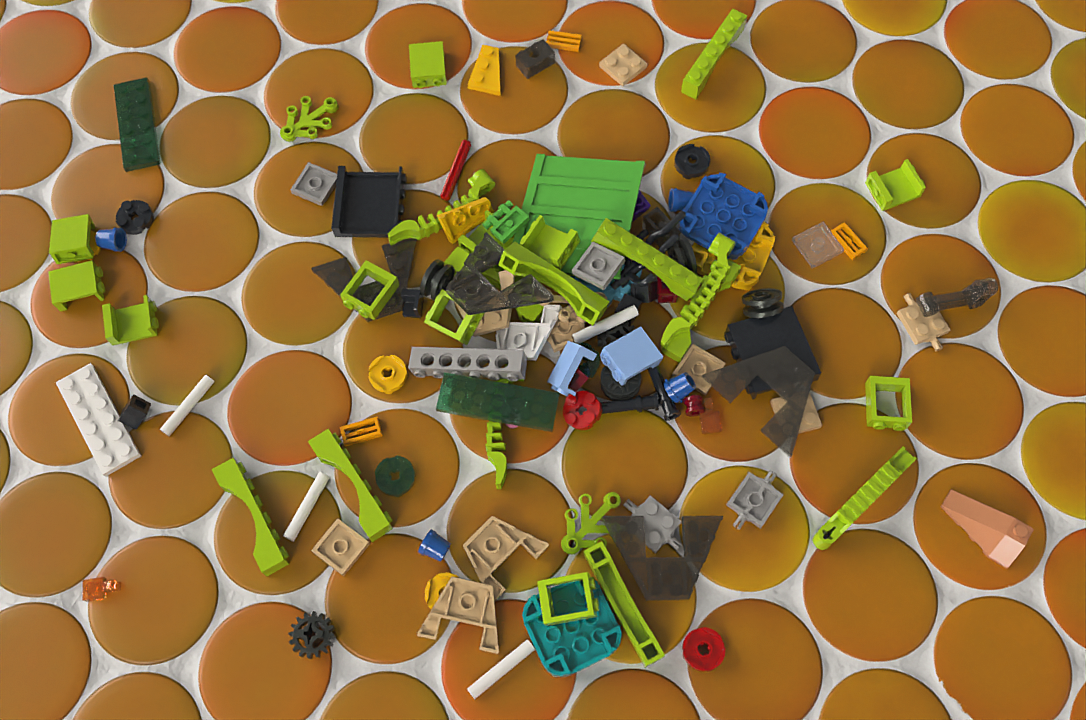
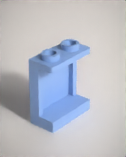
M642 327L608 344L600 354L602 363L608 366L613 378L617 382L619 381L621 385L626 384L628 379L645 369L658 366L663 359V355Z
M568 341L547 382L552 384L551 388L565 396H568L569 393L575 396L576 392L569 389L568 385L583 357L594 361L597 354L579 344Z

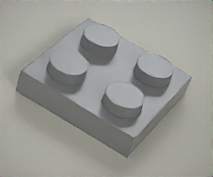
M308 162L290 190L294 195L323 206L336 186L337 174Z
M592 242L572 269V273L605 290L624 264L625 257Z

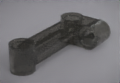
M994 278L979 279L959 292L935 296L932 292L924 293L916 298V302L924 317L935 315L940 310L962 306L975 309L982 306L991 296L996 294L998 283Z

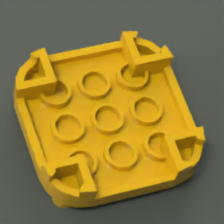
M763 222L748 249L736 260H731L741 266L740 273L731 287L750 290L759 281L775 241V236L769 228V224ZM694 242L691 247L696 259L697 273L702 276L705 274L709 275L711 272L710 267L713 261L717 260V256Z

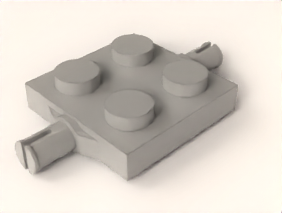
M769 470L764 479L748 472L726 506L739 515L733 523L734 527L737 526L736 529L740 530L745 521H749L761 529L782 498L783 494L777 491L771 484L777 476L774 472L772 477L769 478L773 473L772 470Z
M649 496L638 507L630 499L627 500V503L625 502L623 506L632 512V516L624 525V528L656 554L667 543L676 550L681 547L682 543L673 535L682 521L652 496Z

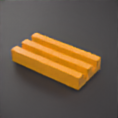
M549 30L546 47L579 52L582 35Z
M845 222L829 232V235L852 261L868 250L866 245Z
M378 416L340 427L345 447L383 436ZM371 424H375V425H376V426H372V427L365 428V429L363 428V429H360V430H357V431H354V432L345 434L346 431H350V430L357 429V428H360V427L368 426V425H371Z

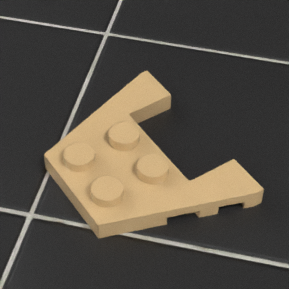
M507 270L499 272L501 291L468 300L466 284L460 283L448 287L451 294L479 307L485 312L473 334L474 337L509 327L513 305L511 303L512 294L515 291L514 281L517 275H513ZM455 302L464 319L469 309Z
M491 516L463 544V547L480 582L493 586L495 602L506 589L491 574L520 545L537 559L549 547V544Z
M451 577L418 631L417 636L436 640L441 618L484 627L479 650L498 654L493 586Z

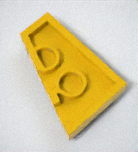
M482 45L468 82V89L501 96L499 48Z
M483 197L439 214L437 217L448 241L454 244L462 235H466L485 220L486 210L494 213L489 199Z

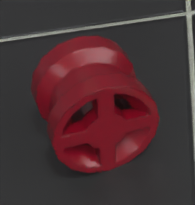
M692 395L683 399L684 405L687 408L685 410L686 416L694 417L705 413V408L702 406L703 397L701 395Z

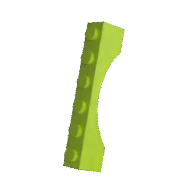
M735 9L730 11L684 77L681 93L694 99L698 98L721 56L745 29L746 14Z
M605 218L591 242H595L617 254L642 264L655 273L668 286L671 292L686 301L696 293L703 280L697 274Z
M513 242L503 251L498 264L500 267L513 275L534 279L554 289L569 302L578 317L592 326L603 316L610 302L517 242Z
M457 246L444 261L445 265L450 264L455 268L454 276L459 280L481 281L501 291L500 271L496 268H490L485 261L475 258L467 249H461ZM514 281L515 291L512 294L511 302L517 311L519 320L524 323H539L544 306L538 304L536 297L528 289L519 287Z
M716 259L713 261L710 267L711 272L709 273V275H704L703 280L701 282V287L690 298L692 300L690 304L693 302L698 307H700V305L696 303L697 297L701 295L702 297L706 298L701 293L705 286L710 290L712 289L708 287L706 283L708 279L711 277L712 271L716 269ZM729 259L727 260L728 265L731 266L730 273L726 275V280L721 284L720 291L729 289L740 273L741 266ZM690 304L685 305L683 308L694 316V313L688 309ZM690 332L675 336L665 350L661 348V353L680 363L691 347Z
M326 429L309 440L308 443L321 463L339 469L354 483L360 506L358 521L369 539L374 542L391 531L393 528L390 523L393 520L387 511L383 513L379 508L382 506V503L376 495L372 497L370 494L371 486L366 479L362 481L359 477L361 474L360 469L356 463L353 465L350 463L349 459L352 457L346 448L341 449L339 446L341 440L336 432L332 434L329 429Z
M232 458L213 468L212 471L219 486L225 492L242 499L252 513L256 528V545L253 556L261 572L265 576H269L289 565L286 559L289 557L288 552L284 546L280 547L278 540H280L279 534L276 529H271L269 525L272 522L267 512L263 513L261 509L263 502L258 495H254L252 491L255 489L254 484L250 478L246 479L244 473L247 471L243 463H238Z
M601 541L584 550V556L644 667L646 668L664 658L665 654L632 600L604 543Z

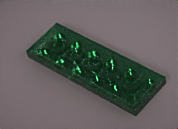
M148 78L114 84L123 169L129 172L161 165L150 81Z
M444 372L436 411L553 432L560 393Z

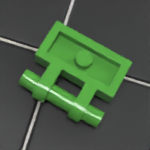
M510 200L505 204H501L498 210L493 215L490 214L482 224L486 230L494 226L490 229L491 234L503 244L530 220L529 216L518 206L510 210L513 206Z

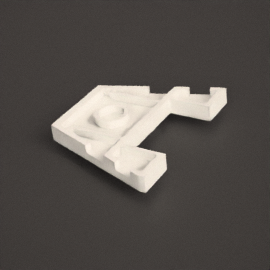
M560 305L544 306L541 323L510 322L508 328L496 331L497 349L524 350L527 360L536 361L558 319V314L562 307Z

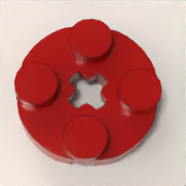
M578 391L575 396L569 394L566 397L563 406V417L566 423L576 430H588L601 418L602 405L594 394L588 391ZM580 407L587 408L583 415H580L578 412Z
M702 627L692 630L687 634L682 644L683 658L694 670L710 672L717 668L724 660L726 650L719 633L711 628ZM706 644L709 654L701 655L698 645L703 646Z

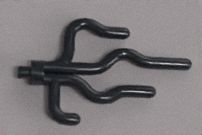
M684 211L679 212L662 229L653 232L645 242L652 246L656 239L665 236L684 219L686 213ZM644 229L636 237L643 240L648 236L649 231ZM677 234L672 235L658 251L665 254L679 240V236ZM625 257V266L621 271L620 279H614L615 281L610 286L614 290L620 286L624 288L631 280L637 286L645 287L655 280V274L651 273L646 278L640 279L636 274L646 269V267Z

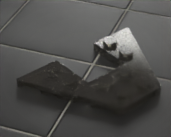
M487 232L484 233V238L480 244L474 247V252L469 254L464 261V266L460 272L457 271L454 279L446 287L447 294L468 315L553 302L554 296L531 274L499 292L481 273L497 265L505 249Z
M404 239L392 246L390 243L382 245L390 273L397 277L400 286L376 319L403 311L404 301L401 297L402 289H407L417 239ZM347 257L311 268L313 273L321 278L328 287L332 288L340 298V294L353 278ZM375 281L359 286L352 297L371 306L385 285ZM369 317L364 318L367 322L373 321V319Z
M783 346L701 376L730 404L756 376L762 379L786 401V404L760 431L789 458L792 456L815 372L788 348Z
M644 516L602 517V521L646 601L690 599L701 567L708 556L711 543L714 541L716 531L723 519V516H683L681 520L684 557H646Z

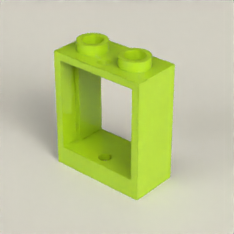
M366 260L340 296L345 307L350 310H357L364 318L369 317L375 320L400 285L396 276ZM366 276L385 285L371 306L352 297Z
M442 289L436 296L431 310L427 312L424 323L468 345L485 312L479 307ZM449 300L469 309L456 333L436 324Z
M870 376L865 382L867 427H873L877 430L893 428L895 431L907 429L912 423L910 378ZM876 391L902 392L903 417L877 416Z
M588 572L537 581L543 623L549 626L597 617L596 611H600L597 598H594L593 594L596 584L594 577H591ZM583 580L588 611L555 616L550 586Z

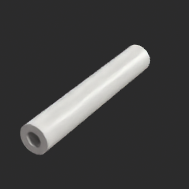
M632 305L595 323L594 326L591 325L572 334L575 343L580 344L638 316L637 308L635 305Z
M205 375L160 430L170 437L215 381Z
M322 472L318 473L283 537L294 542L327 484L329 476Z
M527 639L468 687L467 690L476 699L532 653L535 648Z

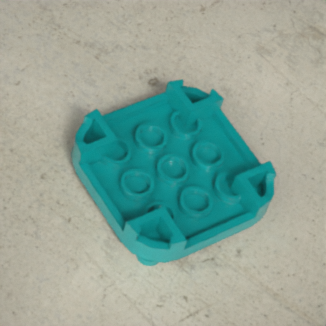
M583 580L559 584L551 588L555 616L588 611ZM596 580V589L593 590L594 598H597L600 611H596L597 617L547 626L543 623L539 594L536 596L534 594L530 597L523 608L522 616L526 630L542 665L554 677L573 675L608 658L620 646L622 634L620 625H618L603 595L601 586Z

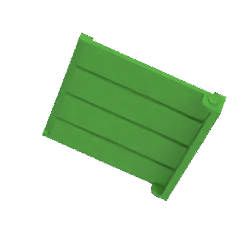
M537 154L522 206V211L529 216L530 220L515 233L513 242L520 244L521 238L527 234L531 224L539 215L543 216L546 225L568 234L570 229L577 231L580 243L561 269L562 272L573 275L572 269L591 245L592 238L605 218L630 232L643 171L646 165L645 161L636 160V162ZM622 267L613 279H620Z

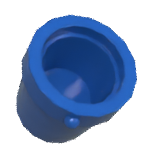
M672 188L668 198L669 211L684 210L694 193Z
M114 227L113 229L98 230L95 240L100 248L122 252L127 244V235L122 228Z
M685 372L672 379H665L664 388L669 397L675 403L683 402V398L696 389V384L693 378Z
M430 529L422 541L418 553L441 562L451 543L438 535L436 531Z

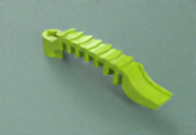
M484 169L478 170L468 179L472 186L468 192L469 198L463 195L460 200L462 204L458 200L454 201V209L480 199V196L494 188L495 182ZM448 205L445 208V212L452 210V208ZM439 210L437 212V215L442 214L443 212ZM432 213L427 217L428 224L422 215L417 219L419 225L414 220H405L388 233L389 243L392 246L408 238L421 240L424 237L428 238L432 233H438L442 229L441 223L438 218H434Z
M720 232L714 238L708 251L717 256L716 269L712 271L711 277L706 283L712 289L710 290L706 286L703 288L701 293L706 298L699 295L696 299V303L700 307L693 302L690 304L688 309L694 313V316L683 308L680 312V316L683 318L676 317L669 322L662 336V349L665 350L671 340L678 334L689 333L693 326L696 327L699 319L703 317L705 310H708L711 301H714L716 293L721 289V284L726 280V275L730 273L731 266L728 265L727 257L736 244L734 240Z
M503 378L493 382L494 389L491 391L492 401L489 404V422H487L488 433H486L488 461L496 468V489H502L507 474L506 457L503 453L499 452L506 451V444L493 443L503 441L502 433H494V431L502 430L501 422L495 421H502L503 414L496 411H504V402L498 401H506V393L503 391H509V387L514 382Z
M903 446L813 536L814 546L820 550L828 549L854 523L853 521H856L868 506L917 458L913 457ZM827 533H830V535L825 540L823 536H825Z

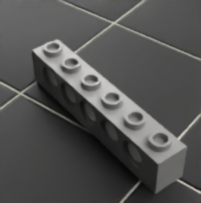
M412 347L408 368L414 376L424 378L425 376L443 378L446 376L454 379L469 377L474 380L481 378L499 380V378L517 381L518 379H525L527 356L524 350ZM504 364H508L507 367L501 368Z

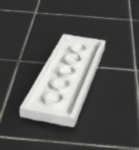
M91 363L56 382L102 475L106 477L141 457L125 424L118 421L120 415L95 367Z

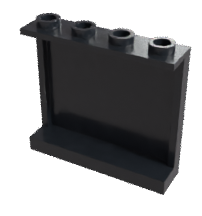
M338 166L331 227L335 237L388 238V233L399 223L403 222L401 215H404L405 209L402 200L406 198V190L403 188L404 184H407V174L403 172L402 166H399V172H347L345 166Z
M792 306L784 308L782 312L773 316L748 318L727 325L724 338L727 343H730L732 358L739 365V375L744 378L745 390L747 394L751 395L752 400L756 398L757 394L808 379L810 382L817 381L820 377V368Z

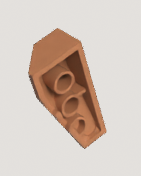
M953 490L949 491L941 505V508L952 520L970 535L968 537L983 549L982 552L988 558L1006 569L1025 547L1034 530L1008 514Z

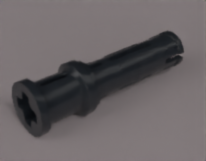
M659 365L654 368H647L659 397L658 404L662 407L665 414L664 419L666 421L676 419L681 415V412L677 410L674 401L669 397L664 388L665 380Z
M654 393L652 396L643 397L637 395L634 399L600 402L602 414L637 410L639 413L643 410H659L657 393Z

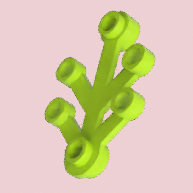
M303 96L300 100L302 104L300 120L296 124H294L295 117L298 115L296 106L291 105L287 107L288 120L287 125L280 130L281 138L287 142H292L297 137L316 139L318 137L316 128L328 130L332 127V122L328 117L323 118L321 121L315 119L325 112L335 113L338 110L336 99L332 97L326 98L324 105L308 115L312 101L309 96ZM303 127H310V128L307 129V131H306V130H300V129H302Z
M607 493L603 498L604 504L590 519L589 505L592 502V498L589 494L581 495L578 499L581 505V528L576 533L575 519L578 517V512L574 508L566 510L567 535L561 541V547L564 552L576 554L581 548H590L597 544L598 540H602L605 547L607 546V541L603 537L596 538L595 540H582L587 533H609L610 535L620 533L621 527L618 523L596 525L610 509L620 505L621 498L617 493ZM583 496L588 498L587 504L582 502ZM611 496L616 498L615 504L610 502ZM569 511L574 512V518H569ZM612 525H615L617 527V531L615 533L611 531ZM570 540H573L575 542V546L573 548L569 546Z

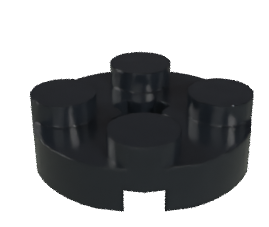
M687 144L678 149L675 155L674 166L685 179L700 177L708 171L710 155L704 147L700 146L699 148L694 146L695 144ZM691 158L696 161L695 163H690L689 159Z
M140 200L122 202L121 207L116 213L117 225L130 235L142 233V230L151 227L154 221V214L150 206ZM132 216H139L138 218L136 217L134 220H132Z

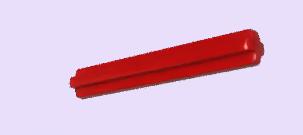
M464 139L461 142L440 195L442 200L449 201L471 148L469 140Z

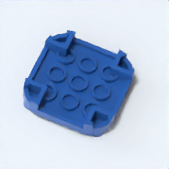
M719 172V174L705 176L685 209L682 210L686 213V216L679 222V230L689 240L706 249H709L714 238L720 232L736 242L732 252L727 257L728 259L736 260L748 249L765 221L769 209L764 198L765 195L761 192L756 194L727 179L724 173Z

